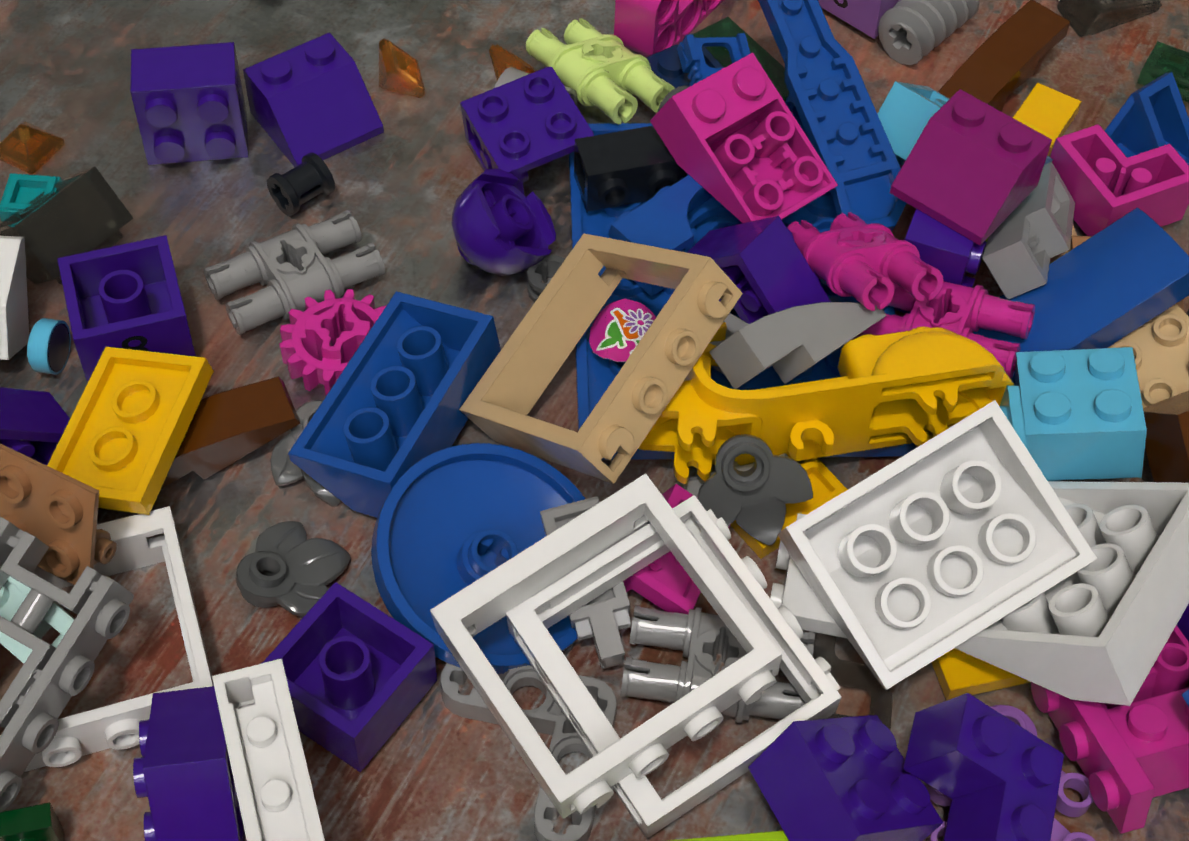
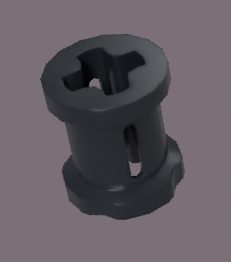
M313 152L303 156L302 163L282 175L275 173L269 176V179L266 181L271 197L279 209L289 217L298 213L301 205L319 194L327 196L335 190V182L329 168Z

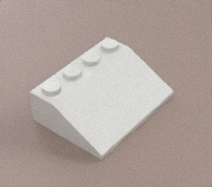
M996 400L778 533L779 538L813 592L884 690L891 688L1098 559Z
M1048 481L1098 559L961 643L955 649L1071 700L1130 706L1189 604V483Z

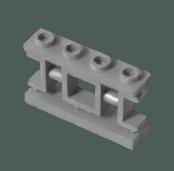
M0 517V590L9 576L31 588L11 621L0 616V631L33 651L0 701V726L5 728L0 736V812L6 810L17 797L22 786L21 776L34 755L42 752L53 740L59 726L58 717L70 698L79 694L89 683L95 668L94 660L106 641L114 638L123 629L130 614L129 605L134 597L130 591L106 575L103 576L89 566L85 568L70 593L35 575L33 571L49 546ZM54 602L77 614V617L57 648L33 635Z

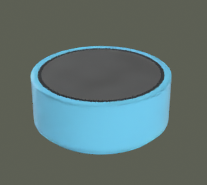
M42 318L33 326L28 339L27 357L31 368L35 372L58 375L65 368L71 347L70 329L65 321Z

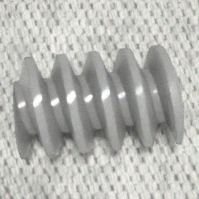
M900 0L880 18L878 33L883 49L890 58L900 64H917L923 56H927L934 47L939 46L945 38L951 36L956 29L963 26L968 19H971L978 12L980 2L979 0Z

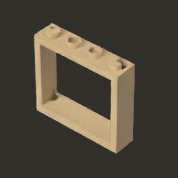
M584 233L459 410L495 442L614 484L743 293L711 257ZM605 266L606 269L600 277L598 273ZM622 278L675 289L578 432L527 416ZM616 451L618 452L609 466L601 461L602 458L611 460Z

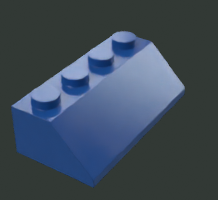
M396 291L289 451L290 460L350 509L377 518L386 498L399 478L421 459L434 452L451 447L468 420V417L459 409L501 351L494 317Z

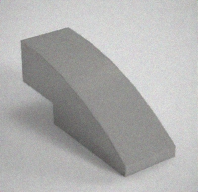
M1052 162L1044 165L1038 186L1000 224L987 240L982 258L1007 300L1047 284L1050 258L1070 250L1075 201Z
M821 302L791 307L764 316L739 329L709 353L734 389L739 388L771 366H773L784 384H786L887 315L883 309L879 310L877 306H875V311H871L861 303Z

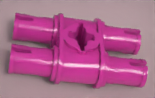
M848 212V217L846 214L841 213L833 220L830 231L820 232L805 220H801V225L799 222L794 221L787 227L810 268L819 279L826 281L833 293L841 297L853 296L865 308L871 311H875V305L879 310L884 309L893 298L894 288L902 287L915 299L924 302V297L927 300L934 299L942 289L944 280L940 270L922 261L915 245L906 240H898L894 237L891 230L882 224H867L859 216Z
M944 281L939 294L932 300H927L924 297V302L915 299L902 287L894 288L893 298L887 306L900 308L910 313H906L904 317L886 314L887 316L853 338L855 339L867 334L883 335L910 331L917 327H942L977 342L992 353L1011 379L1016 368V352H1020V344L987 338L974 334L973 331L977 332L982 328L1027 339L1034 320L1035 305L988 295V290L984 289L982 285H976L972 288Z

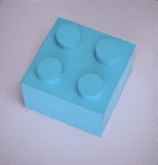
M1133 347L1016 352L1015 386H1019L1027 450L1047 481L1142 478L1147 428Z

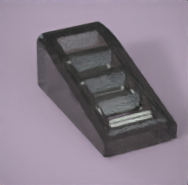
M1060 0L1057 9L1065 19L1070 21V26L1078 36L1083 37L1097 34L1155 13L1162 4L1160 0Z

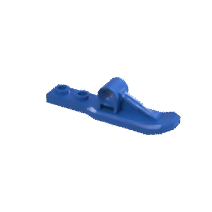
M758 0L785 63V83L789 90L785 103L838 184L836 188L831 190L837 216L844 213L848 217V212H852L865 221V223L882 224L892 232L907 204L890 193L891 185L901 167L853 57L835 40L818 0Z

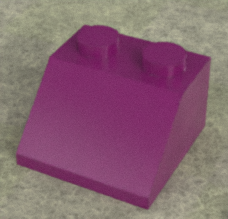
M960 89L929 119L892 183L890 193L981 246L1038 186L1052 139Z

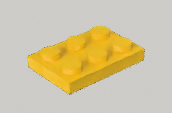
M105 347L47 466L99 490L98 508L149 515L214 372L208 360L204 357Z

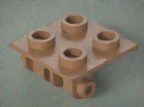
M0 443V517L49 546L37 567L75 585L87 566L93 569L94 565L98 562L102 564L109 563L115 555L117 544L111 540L109 532L97 529L99 490Z

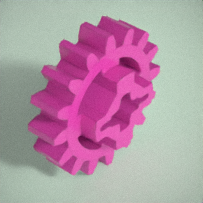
M347 289L343 298H335L331 290H325V301L318 303L315 299L308 296L304 299L306 307L304 312L296 309H291L288 312L290 324L281 325L282 342L279 345L282 361L288 365L289 376L292 380L303 376L304 388L307 391H311L318 384H322L327 396L387 306L375 309L374 296L371 294L365 296L361 301H357L354 298L353 289Z

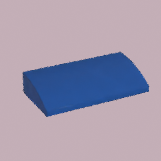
M1137 207L1049 264L1047 284L1009 299L1015 302L1035 305L1034 320L1027 339L982 328L977 332L973 331V333L996 340L1019 343L1020 352L1108 348L1189 296V256L1162 227ZM1004 294L999 297L1007 300ZM1014 371L1013 377L1011 378L1012 382L1014 383V386H1015V371Z

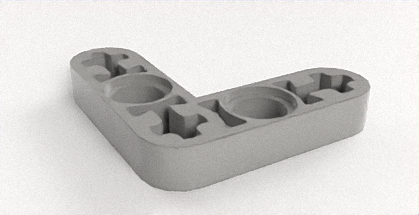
M447 663L441 673V695L445 707L453 714L463 718L499 724L475 687L471 690L470 695L459 693V685H464L467 675L462 668ZM527 665L508 669L504 674H498L511 695L523 686H534L544 693L546 699L541 706L532 710H521L536 732L552 735L549 751L558 763L564 755L571 752H580L592 758V755L532 666ZM578 675L614 728L616 696L612 688L596 678ZM540 786L534 810V835L536 840L588 841L597 806L594 805L581 815L576 810L571 814L572 824L574 825L568 826L566 834L555 833L553 821L557 820L559 812Z

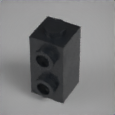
M653 126L575 139L574 177L587 212L648 201L663 187L672 186L687 176V173L676 163Z

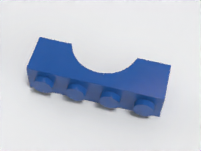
M688 175L672 186L663 187L653 198L636 209L622 213L611 224L610 238L687 253L693 247L694 234L692 229L699 222L711 216L731 212ZM634 281L651 297L666 288Z

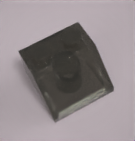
M95 166L57 181L54 184L57 194L51 191L44 195V190L27 203L31 205L24 210H18L0 223V236L25 237L26 277L34 284L54 279L58 284H62L57 258L89 252L93 249L98 250L112 247L123 238V234L119 229L133 219L132 215Z

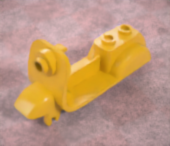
M723 322L710 342L725 340L727 330L725 322ZM917 327L904 332L859 336L844 344L841 349L838 363L841 377L755 390L731 389L717 384L711 379V366H719L709 353L716 345L709 343L638 449L674 452L673 471L675 478L682 484H687L690 470L688 467H696L697 475L700 479L706 481L710 477L712 464L715 465L716 454L720 446L729 438L741 434L759 437L770 447L773 455L787 454L789 458L795 461L911 443L919 447L992 401L996 400L1000 406L1006 386H1014V383L992 353L977 342L942 327ZM741 454L734 461L739 465L755 462V458L750 454Z

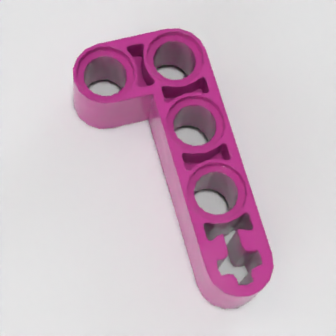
M615 0L614 35L622 40L626 48L646 58L676 44L679 45L684 37L689 35L724 0Z

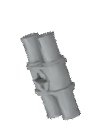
M346 210L330 219L311 226L299 223L294 224L292 230L260 243L252 241L245 248V253L206 267L203 271L212 294L214 293L216 300H220L238 290L257 283L267 286L255 293L225 304L233 327L236 328V332L239 335H242L249 330L257 328V326L280 317L284 320L289 319L288 312L291 309L305 311L304 299L308 296L319 303L325 301V290H331L335 298H341L344 295V290L385 274V266L378 249L375 250L373 243L366 244V246L332 260L329 257L324 258V255L362 240L361 231L355 217L352 216L349 210Z
M635 605L629 644L683 651V657H688V661H682L681 666L626 657L620 696L674 703L716 675V665L713 664V661L716 660L717 654L722 655L721 662L724 663V666L721 667L722 671L747 653L719 615L702 613V608L696 607L695 610L689 609V614ZM803 632L804 637L800 640L813 657L815 632ZM776 682L761 692L759 700L746 705L741 699L721 712V714L736 717L735 722L742 723V720L748 721L749 715L782 720L803 706L805 702L791 683Z

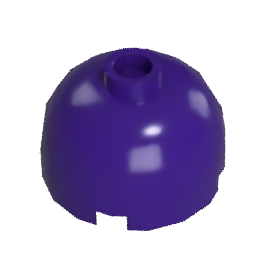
M495 168L486 169L457 198L452 212L451 223L458 250L468 263L498 276L523 273L551 253L552 249H548V247L556 240V232L551 216L539 197L533 191L528 196H525L514 186L520 181L519 178L509 172Z

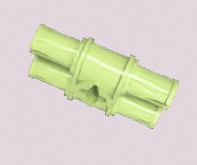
M579 18V21L575 19L568 24L564 32L566 44L562 43L546 28H541V32L538 29L534 30L526 41L527 53L546 67H552L563 85L576 91L579 103L584 106L598 107L618 125L622 121L624 123L628 122L636 113L638 101L634 96L657 113L662 100L669 92L675 89L674 86L654 74L647 58L631 52L624 46L622 40L614 34L600 33L583 18Z

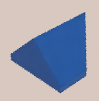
M1173 72L1164 73L1133 92L1106 128L1105 132L1127 158L1171 144L1189 165V116Z

